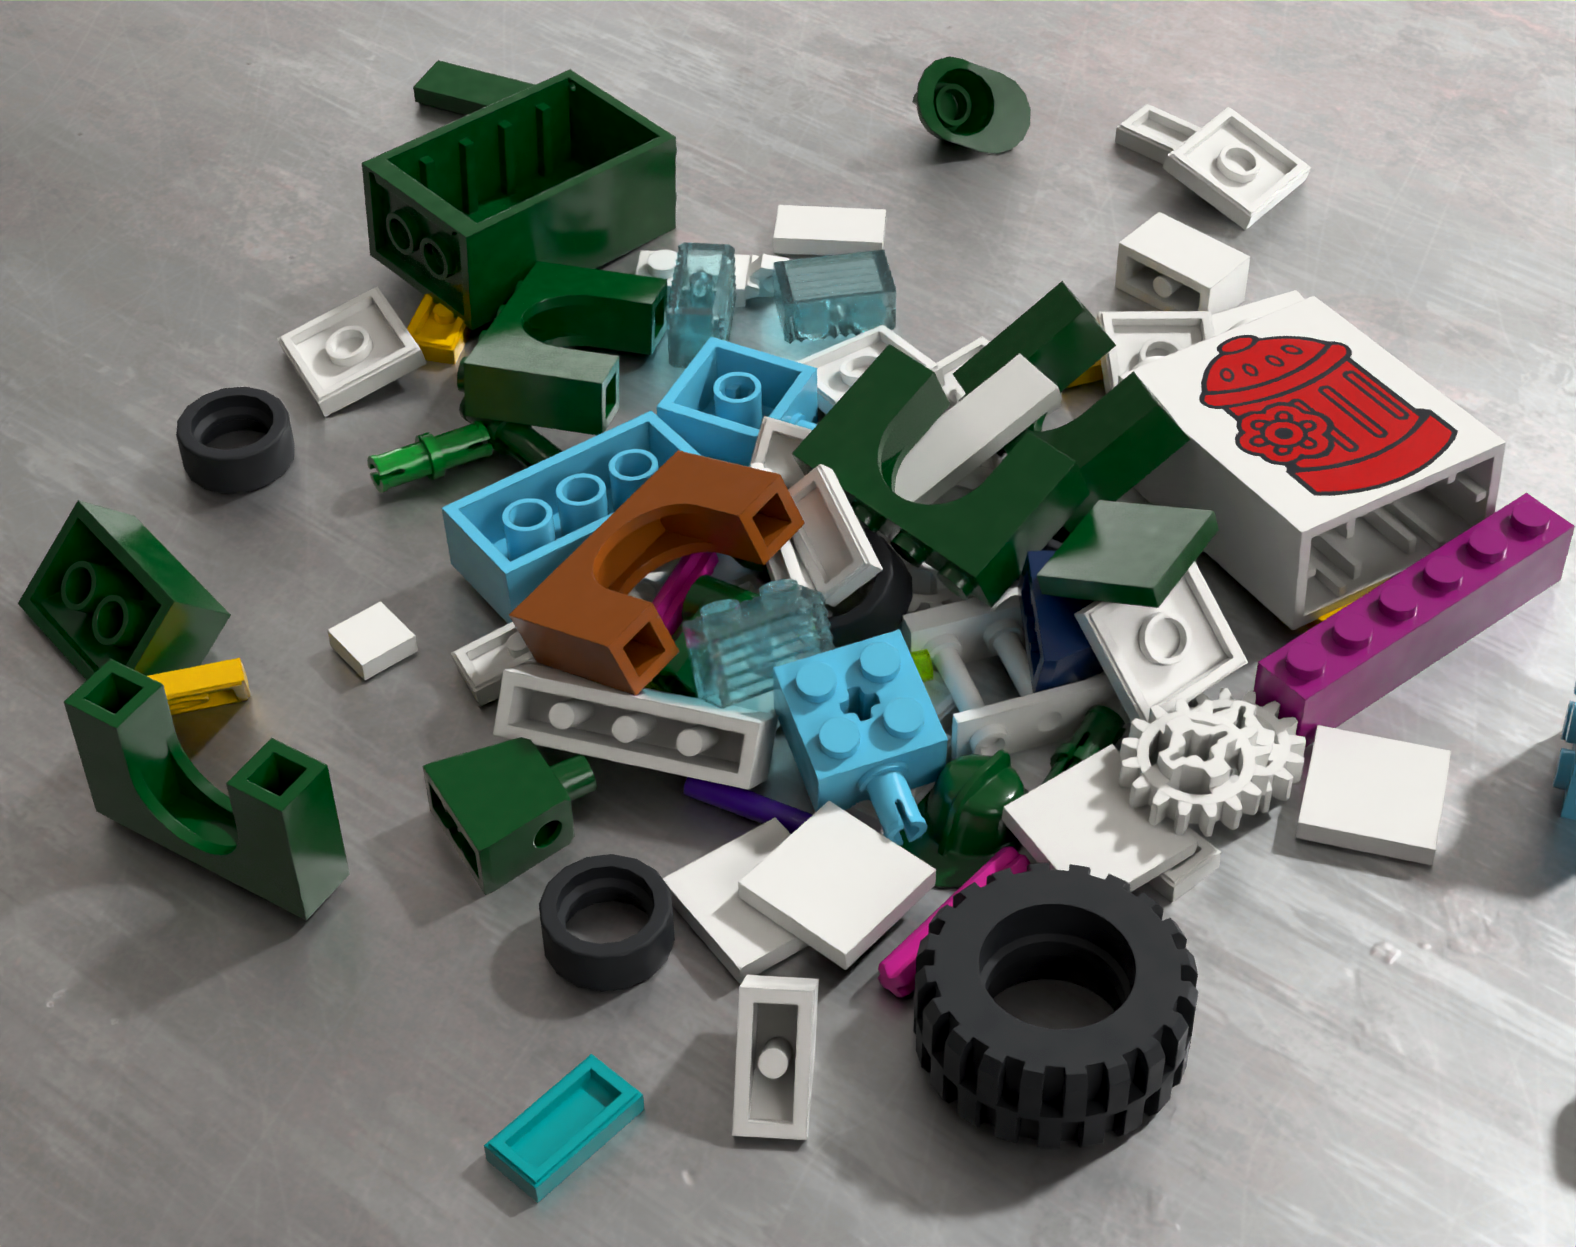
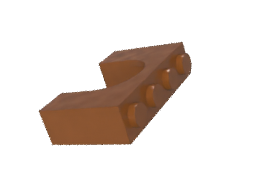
M678 450L509 614V617L537 663L637 696L680 651L654 604L629 596L628 594L645 576L658 567L679 557L694 553L715 552L765 565L805 522L780 474Z

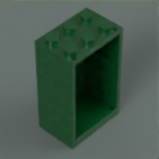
M569 69L362 162L370 256L423 295L429 294L433 297L435 304L441 303L453 312L454 318H461L469 329L474 330L496 319L499 307L507 304L514 294L518 281L525 279L537 261L596 269L675 229L677 201L676 137Z

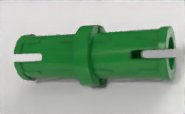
M476 420L469 425L436 436L429 434V432L417 435L415 443L379 455L368 456L367 465L370 470L376 468L377 472L370 473L376 489L380 493H384L388 489L426 476L429 479L431 478V480L442 478L445 475V470L482 457H489L492 455V444L487 443L483 445L482 441L489 440L490 436L484 424L480 420Z

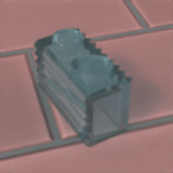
M684 242L678 245L679 252H677L676 266L674 267L673 280L671 281L672 287L670 288L669 302L667 303L668 309L666 310L669 364L674 368H687L710 337L729 342L737 293H735V248L730 244Z
M884 249L773 262L774 301L784 340L789 344L795 339L802 343L805 339L814 341L821 338L824 340L829 335L834 339L840 334L844 337H847L850 333L857 336L861 332H867L881 325H885L891 331L896 327V286Z
M794 579L777 580L759 588L760 596L754 597L752 600L742 601L741 604L738 600L734 599L712 602L700 609L701 617H696L692 621H685L682 624L699 699L720 709L773 691V667L836 649L832 643L834 637L830 631L831 624L827 619L829 612L824 606L826 599L821 592L799 585L797 580Z

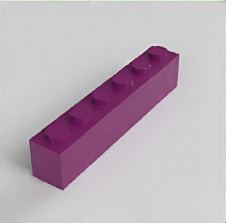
M1528 493L1523 494L1260 660L1257 665L1253 690L1256 694L1255 704L1263 707L1270 702H1278L1280 704L1278 719L1296 718L1298 721L1296 735L1305 737L1306 748L1315 741L1318 725L1331 728L1338 727L1559 582L1562 578L1575 526Z

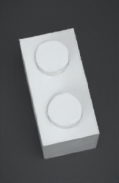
M1158 212L1119 242L1115 287L1161 311H1211L1212 315L1236 308L1245 301L1250 256Z

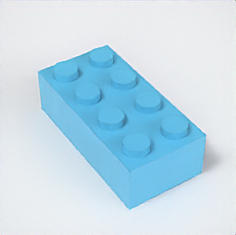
M653 411L644 413L442 507L451 564L509 624L512 622L509 614L678 450L696 455L700 454Z

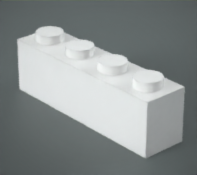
M526 664L503 671L493 736L507 739L523 737L531 739L533 744L749 790L768 779L779 715L645 687L635 696L561 670Z

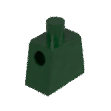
M523 737L423 765L430 811L485 895L496 891L569 845L575 837L571 801L597 789L594 773L582 754L549 766L531 739Z

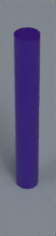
M687 777L684 785V794L686 796L755 822L764 824L776 817L790 834L813 815L747 789Z

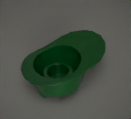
M949 56L932 62L923 71L918 82L917 92L914 94L912 103L917 105L919 120L927 132L937 139L947 140L982 153L999 154L1012 150L1024 139L1030 127L1031 108L1025 92L1016 81L1000 72L961 58Z
M1001 749L993 756L971 754L960 756L949 762L937 777L933 788L917 804L919 812L927 824L926 832L916 840L909 842L904 829L899 831L903 840V845L899 846L936 869V883L934 887L959 889L1000 849L1008 846L1015 849L1020 843L1002 821L1003 807L1029 791L1024 788L1016 770L1011 767L1009 753Z

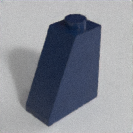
M1028 551L1017 588L1033 693L1083 681L1104 672L1074 615L1094 601L1050 596L1041 592L1036 575L1056 551Z

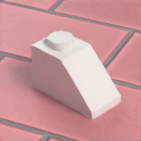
M746 975L739 986L732 1136L807 1140L815 1060L819 979Z

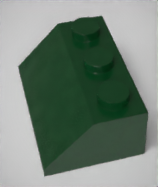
M79 500L76 502L18 602V605L86 681L110 658L145 676L200 666L231 616L134 515Z

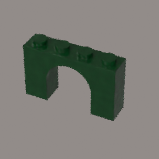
M537 261L525 279L518 281L514 294L507 304L499 307L496 319L488 330L481 332L478 343L469 356H464L460 361L457 372V387L460 392H464L465 416L596 436L605 432L619 410V356L561 347L592 346L652 355L667 330V279Z
M1061 281L953 373V376L966 393L958 401H961L1019 354L1056 384L1061 394L1066 387L1113 349L1116 344L1068 286ZM1133 371L1076 419L1058 428L1041 431L1046 412L996 452V454L1003 459L1029 431L1077 461L1090 495L1063 525L1071 534L1099 500L1116 502L1191 439L1165 406Z
M889 344L792 452V456L804 475H807L819 464L832 469L861 527L868 528L875 533L879 531L890 538L892 548L904 560L917 568L925 562L938 571L936 574L938 579L952 593L964 600L972 594L992 608L1022 573L1027 552L1041 551L1090 495V491L1077 461L1028 431L987 479L967 495L941 504H919L898 496L895 493V482L902 461L950 406V403L935 372Z
M110 658L64 701L96 812L306 921L350 875L327 764L271 738L226 783L229 795L227 796L199 772L184 752L175 732L162 683Z

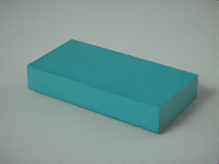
M590 1054L484 1145L486 1160L535 1202L539 1203L645 1110L643 1094L593 1054Z

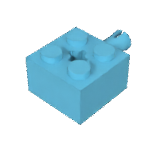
M710 337L656 406L657 416L700 455L749 467L764 416L811 430L816 427L818 422L817 368Z
M900 629L773 667L774 710L776 715H779L778 720L815 812L828 801H831L843 810H847L856 805V803L869 800L873 804L884 831L883 835L897 845H903L899 832L904 829L909 842L921 837L927 830V824L919 812L911 789L936 782L937 777L946 766L948 739Z

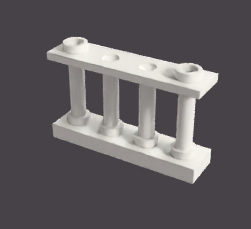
M1018 587L1007 589L992 608L978 598L973 597L902 615V635L915 665L917 666L921 663L934 671H939L959 710V713L953 714L952 761L960 756L971 754L993 756L1001 749L1011 754L1072 738L1085 718L1087 711L1091 706L1095 705L1108 707L1118 713L1125 723L1131 722L1105 672L1083 681L1033 693L1027 652L1024 649L1026 648ZM999 655L1021 697L985 705L964 664ZM1194 699L1187 703L1189 707L1193 706Z

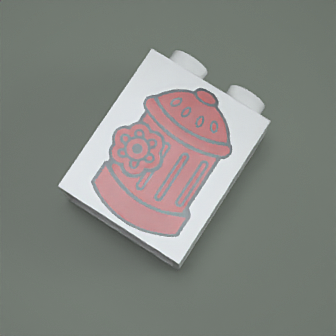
M1315 296L1263 317L1245 318L1226 332L1165 357L1153 356L1138 363L1132 370L1118 375L1119 384L1134 371L1191 439L1133 488L1152 505L1214 510L1219 530L1203 551L1291 630L1306 625L1320 616L1359 599L1495 513L1506 442Z

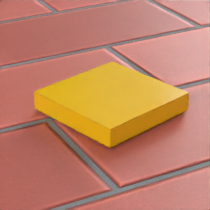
M240 658L147 676L164 685L171 716L247 701L248 697H251L247 675Z

